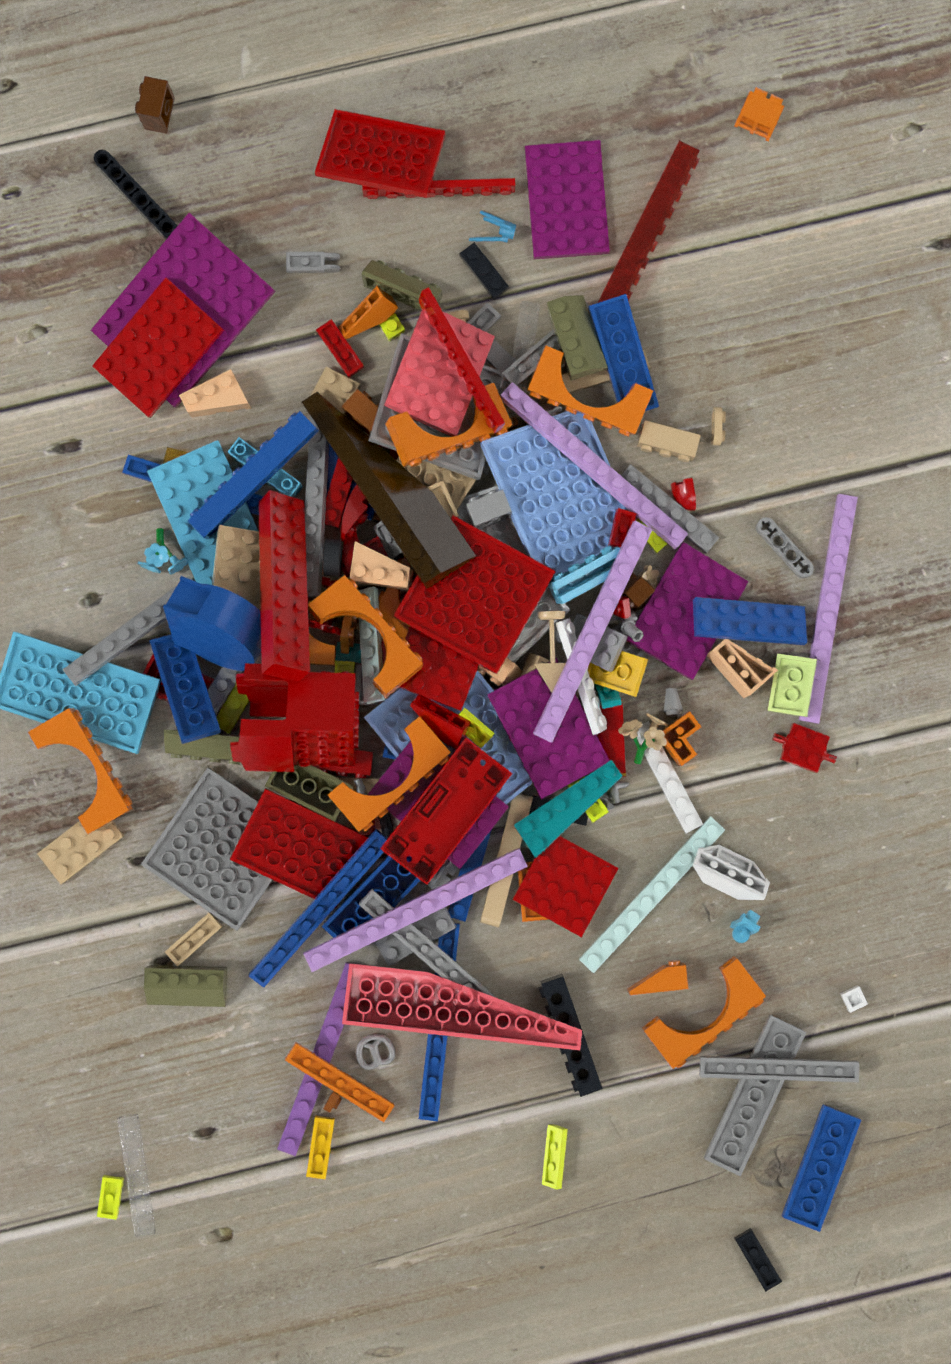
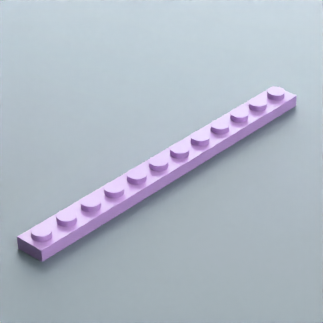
M512 382L500 395L502 401L629 511L636 513L637 518L651 528L673 549H676L688 535L685 530Z
M838 494L836 498L809 658L817 659L808 717L799 716V721L816 724L820 722L858 499L855 496Z
M633 521L533 732L534 735L550 743L553 742L652 532L651 528Z
M517 848L342 933L303 954L311 971L314 972L527 867V864L520 849Z

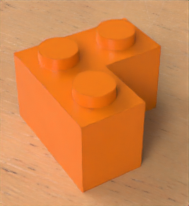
M690 711L662 730L665 733L664 738L667 740V744L664 747L678 766H683L698 755L686 739L701 728V725Z

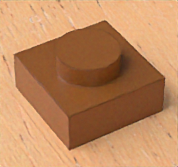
M333 1091L323 1109L329 1113L332 1108L337 1109L342 1101L340 1095Z

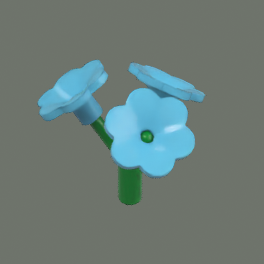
M157 528L156 543L151 544L144 551L146 562L138 561L137 563L142 568L160 574L161 571L157 567H161L163 563L170 560L173 564L168 568L171 575L182 570L188 564V559L184 557L178 560L175 555L173 556L164 544V529Z

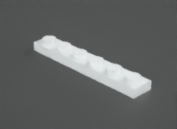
M570 618L555 623L567 660L577 641L575 626ZM587 667L578 686V692L594 735L607 729V721L605 716L602 715L600 700L595 694L594 682L589 676Z
M649 721L642 724V727L637 732V739L641 745L645 740L644 733L649 730ZM648 747L644 752V756L684 832L688 833L703 825L663 747L659 751Z

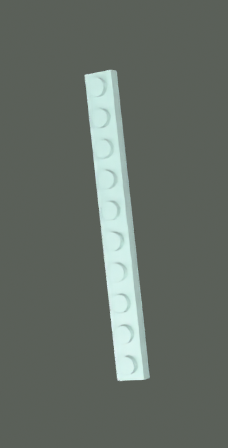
M710 816L586 950L579 960L594 973L693 866L698 849L711 846L725 829Z

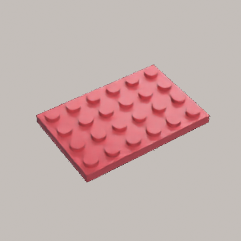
M422 309L384 406L399 413L408 411L412 419L454 437L458 435L473 394L468 392L464 378L459 376L454 360L452 361L449 358L445 344L440 342L436 328L431 326L427 312ZM443 312L480 377L495 336Z

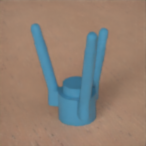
M481 210L480 214L486 216L483 217L484 221L500 226L499 234L502 237L469 238V241L476 242L502 241L507 243L508 239L513 240L516 224Z

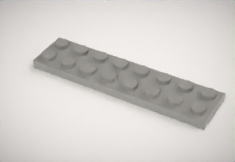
M769 1014L750 1057L795 1059L807 1032ZM739 1079L704 1155V1159L741 1176L785 1080Z

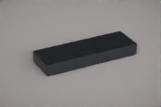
M751 1228L734 1237L765 1292L782 1282Z

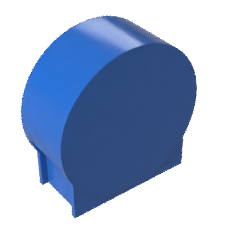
M181 576L166 605L164 604L163 606L174 644L194 652L207 661L231 670L244 671L245 663L255 664L261 654V611L246 599L229 590L210 584H201Z

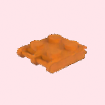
M756 87L754 92H749L734 127H742L750 131V134L753 135L755 133L766 138L765 140L769 142L785 107L781 105L784 99L773 94L768 99L766 98L768 92Z

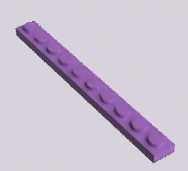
M348 962L345 963L313 1053L329 1063L344 1026L342 1019L349 970ZM306 1073L277 1150L293 1156L297 1154L322 1083Z

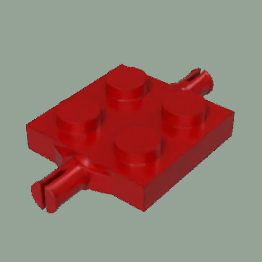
M792 723L790 731L785 737L777 733L773 735V741L783 744V751L780 757L782 761L814 773H818L823 760L833 764L836 762L837 756L827 753L830 736L796 723Z

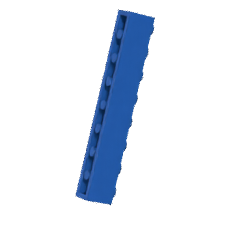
M301 411L293 413L288 418L289 422L284 427L280 426L274 432L275 436L270 441H264L260 446V450L256 454H251L246 459V464L242 468L238 467L232 473L233 477L228 482H222L217 488L218 491L214 495H209L204 500L205 504L200 509L196 508L190 514L191 518L188 522L203 538L209 539L218 530L219 525H223L319 432Z

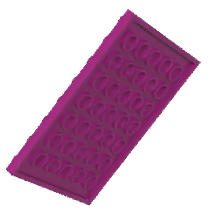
M190 213L186 215L90 330L103 343L109 346L165 277L218 323L225 331L166 399L175 408L182 402L179 395L196 386L276 292Z

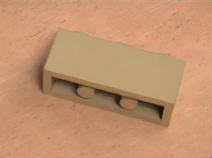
M645 420L637 447H641V450L645 452L656 451L663 457L675 456L678 457L679 461L689 462V460L693 461L696 456L701 435Z

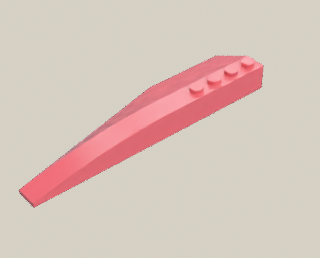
M349 963L342 1024L571 1050L581 1049V1029L432 973Z

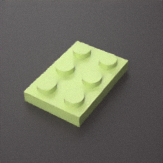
M777 654L775 668L778 671L773 676L768 711L808 717L817 659Z

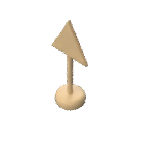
M565 611L538 612L540 620H549L550 663L534 665L551 693L566 664L555 663L554 620L564 619Z

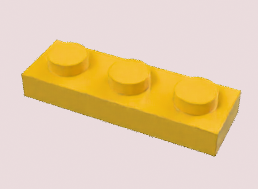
M315 1116L306 1177L326 1180L335 1118Z

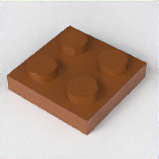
M344 616L340 634L341 653L349 654L350 647H354V632L357 630L356 627L358 625L357 617Z

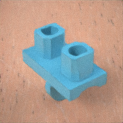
M749 910L747 914L743 913L739 919L733 921L730 925L733 929V939L738 943H744L749 939L750 935L757 933L760 929V926L757 925L760 915Z

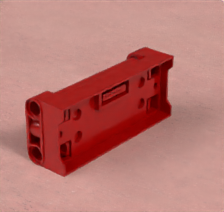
M464 738L380 849L428 885L513 773L468 738ZM481 760H485L486 764L484 766L480 764ZM407 856L412 857L410 862L406 860Z

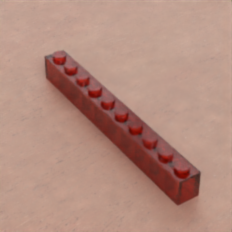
M679 140L597 303L624 294L627 295L629 302L633 294L630 290L633 285L637 286L641 278L639 272L641 268L645 270L650 260L647 258L649 252L653 253L656 249L658 242L655 240L657 236L663 235L667 226L664 223L667 218L671 219L675 210L673 205L675 202L679 203L683 195L681 189L683 185H688L692 177L689 173L692 168L696 169L700 158H698L700 150Z

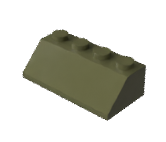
M371 260L361 273L364 287L373 290L376 286H379L392 296L394 300L419 311L422 310L419 304L422 290L429 287L438 304L443 296L442 290L438 285L434 283L427 284L415 275L412 277L406 275L402 269L390 268L388 264L381 260L377 262Z
M563 296L547 302V311L560 350L564 353L563 359L570 380L572 381L608 369L584 296Z
M164 729L165 753H170L172 758H182L183 755H189L191 760L202 761V757H208L209 762L221 763V759L229 760L228 764L240 765V762L232 760L230 742H239V737L212 735L182 744L177 730Z
M295 765L294 772H272L265 784V787L334 822L337 821L341 814V810L329 798L328 794L343 781L312 765L308 767ZM345 783L351 789L353 788V786Z
M149 965L144 971V992L147 1005L226 1007L228 967Z

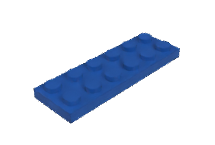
M624 294L588 306L608 367L607 371L617 403L628 394L632 385L636 383L653 390L645 411L659 407L627 295Z
M701 597L693 599L694 637L805 645L807 643L805 606Z
M172 635L150 640L181 743L184 744L221 733L196 654L175 645Z
M822 1105L782 1212L783 1218L818 1232L821 1231L860 1126V1118L830 1106Z

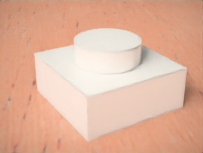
M858 985L840 993L850 1013L868 1005Z

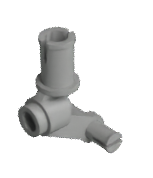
M631 611V617L626 619L615 615L611 616L608 624L619 623L621 631L624 634H628L634 642L640 641L643 637V632L635 626V622L638 619L633 611Z

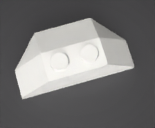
M721 845L698 849L693 867L703 883L738 900L765 899L770 882L767 878L765 879L755 862Z

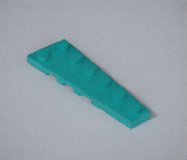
M610 760L514 824V827L534 857L537 858L571 824L582 816L589 807L622 778V774L613 761Z

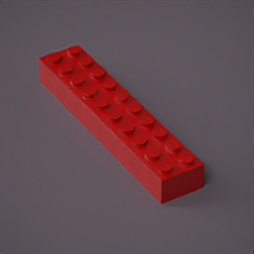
M269 490L259 501L262 674L299 682L310 673L304 500Z

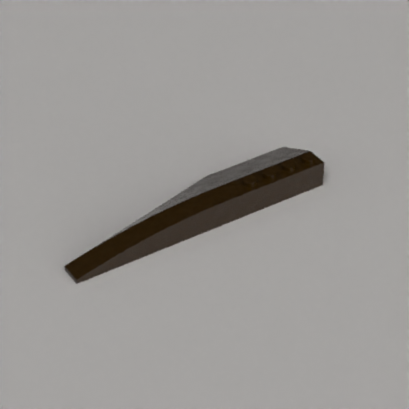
M319 392L302 401L303 406L426 589L476 557L431 490L378 444L368 441L369 436Z

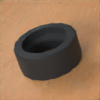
M326 539L323 552L324 576L339 577L342 565V541L340 539Z

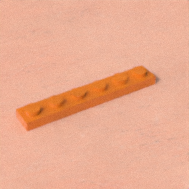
M295 1042L285 1057V1061L382 1122H385L395 1106L388 1099Z

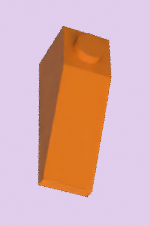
M376 286L343 321L339 329L344 338L349 339L385 322L399 307L392 296L379 286Z
M680 960L668 961L669 964L659 967L627 988L629 995L689 989L686 965L680 963Z

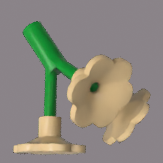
M648 713L646 716L652 722L649 730L644 733L645 740L642 745L637 739V732L642 727V722H639L637 719L625 722L618 730L623 736L630 735L631 739L634 740L637 747L634 759L636 764L642 763L644 752L648 747L659 751L667 744V740L664 738L665 733L662 730H657L659 725L668 727L669 724Z

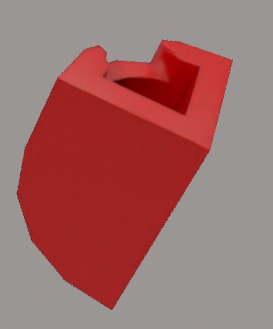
M693 478L683 479V482L672 483L671 489L674 500L685 510L695 511L696 495Z

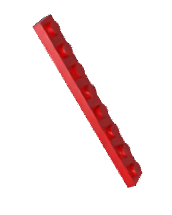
M515 178L432 180L428 198L435 197V195L452 197L457 194H462L463 196H472L473 194L490 196L492 193L510 195L515 193ZM362 186L363 196L368 199H377L378 197L394 199L397 196L416 197Z
M430 288L422 290L419 297L421 308L427 312L431 326L436 328L440 342L445 344L449 358L452 361L454 360L459 376L464 378L468 392L473 394L476 400L477 408L486 417L487 426L492 428L494 433L500 431L505 425V421Z

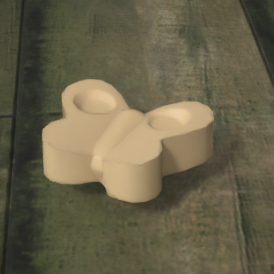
M645 565L644 571L638 575V578L643 577L653 588H656L659 571L652 570L651 565Z

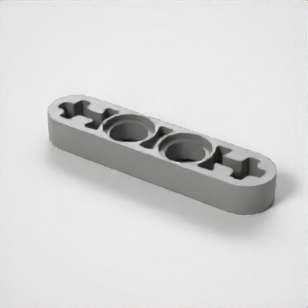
M765 517L757 522L756 531L796 576L803 579L813 573L814 567L812 563L772 519ZM761 523H763V524L768 523V524H769L768 529H769L771 532H772L773 530H775L776 532H775L774 534H772V535L770 536V538H768L767 535H769L770 532H769L768 530H764V531H763V530L761 529L762 526H763ZM775 536L782 537L783 544L781 546H776L773 543ZM788 550H793L796 553L795 560L787 559L786 552ZM801 558L802 561L799 563L801 566L806 565L808 567L806 570L808 573H801L800 570L802 568L800 565L794 566L793 564Z

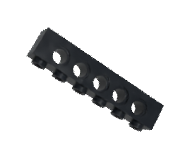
M563 974L540 981L542 986L538 988L542 999H547L548 1005L545 1008L548 1017H553L554 1020L582 1030ZM555 993L562 995L561 1000L557 1003L551 1000L552 995ZM566 1012L568 1018L565 1021L558 1020L559 1013ZM582 1031L581 1055L579 1058L571 1057L573 1050L559 1048L562 1055L566 1054L568 1061L564 1063L568 1074H573L574 1080L571 1083L574 1092L579 1091L580 1097L603 1089ZM582 1068L588 1070L587 1075L584 1077L577 1075V1072Z

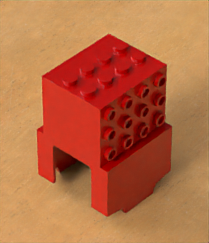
M245 663L244 673L236 674L235 678L238 694L247 695L250 702L249 716L286 717V719H241L239 742H230L233 761L241 762L245 771L294 772L295 765L301 767H308L310 765H318L320 767L339 766L341 768L354 766V750L359 746V692H356L355 673L347 671L341 673H331L329 671L310 672L299 682L262 674V664Z

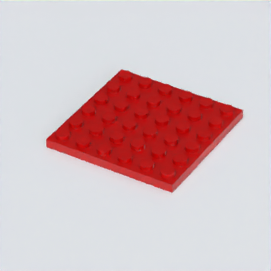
M452 515L451 520L476 557L428 589L425 588L419 577L416 576L395 612L394 618L497 675L556 571Z

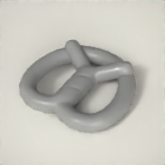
M384 1034L368 1035L359 1041L357 1045V1061L365 1070H372L379 1065L390 1064L395 1058V1048ZM381 1041L389 1049V1057L386 1059L381 1058L378 1050V1045ZM363 1047L370 1049L374 1060L373 1063L367 1064L363 1060Z

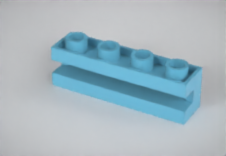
M240 437L237 438L228 450L230 457L242 466L246 464V459L251 454L258 452V450ZM282 468L266 482L277 492L294 498L303 488L301 482Z
M611 545L600 550V554L586 557L584 559L585 562L580 565L576 563L569 566L567 572L556 573L548 585L556 604H564L605 582L620 548L611 547Z

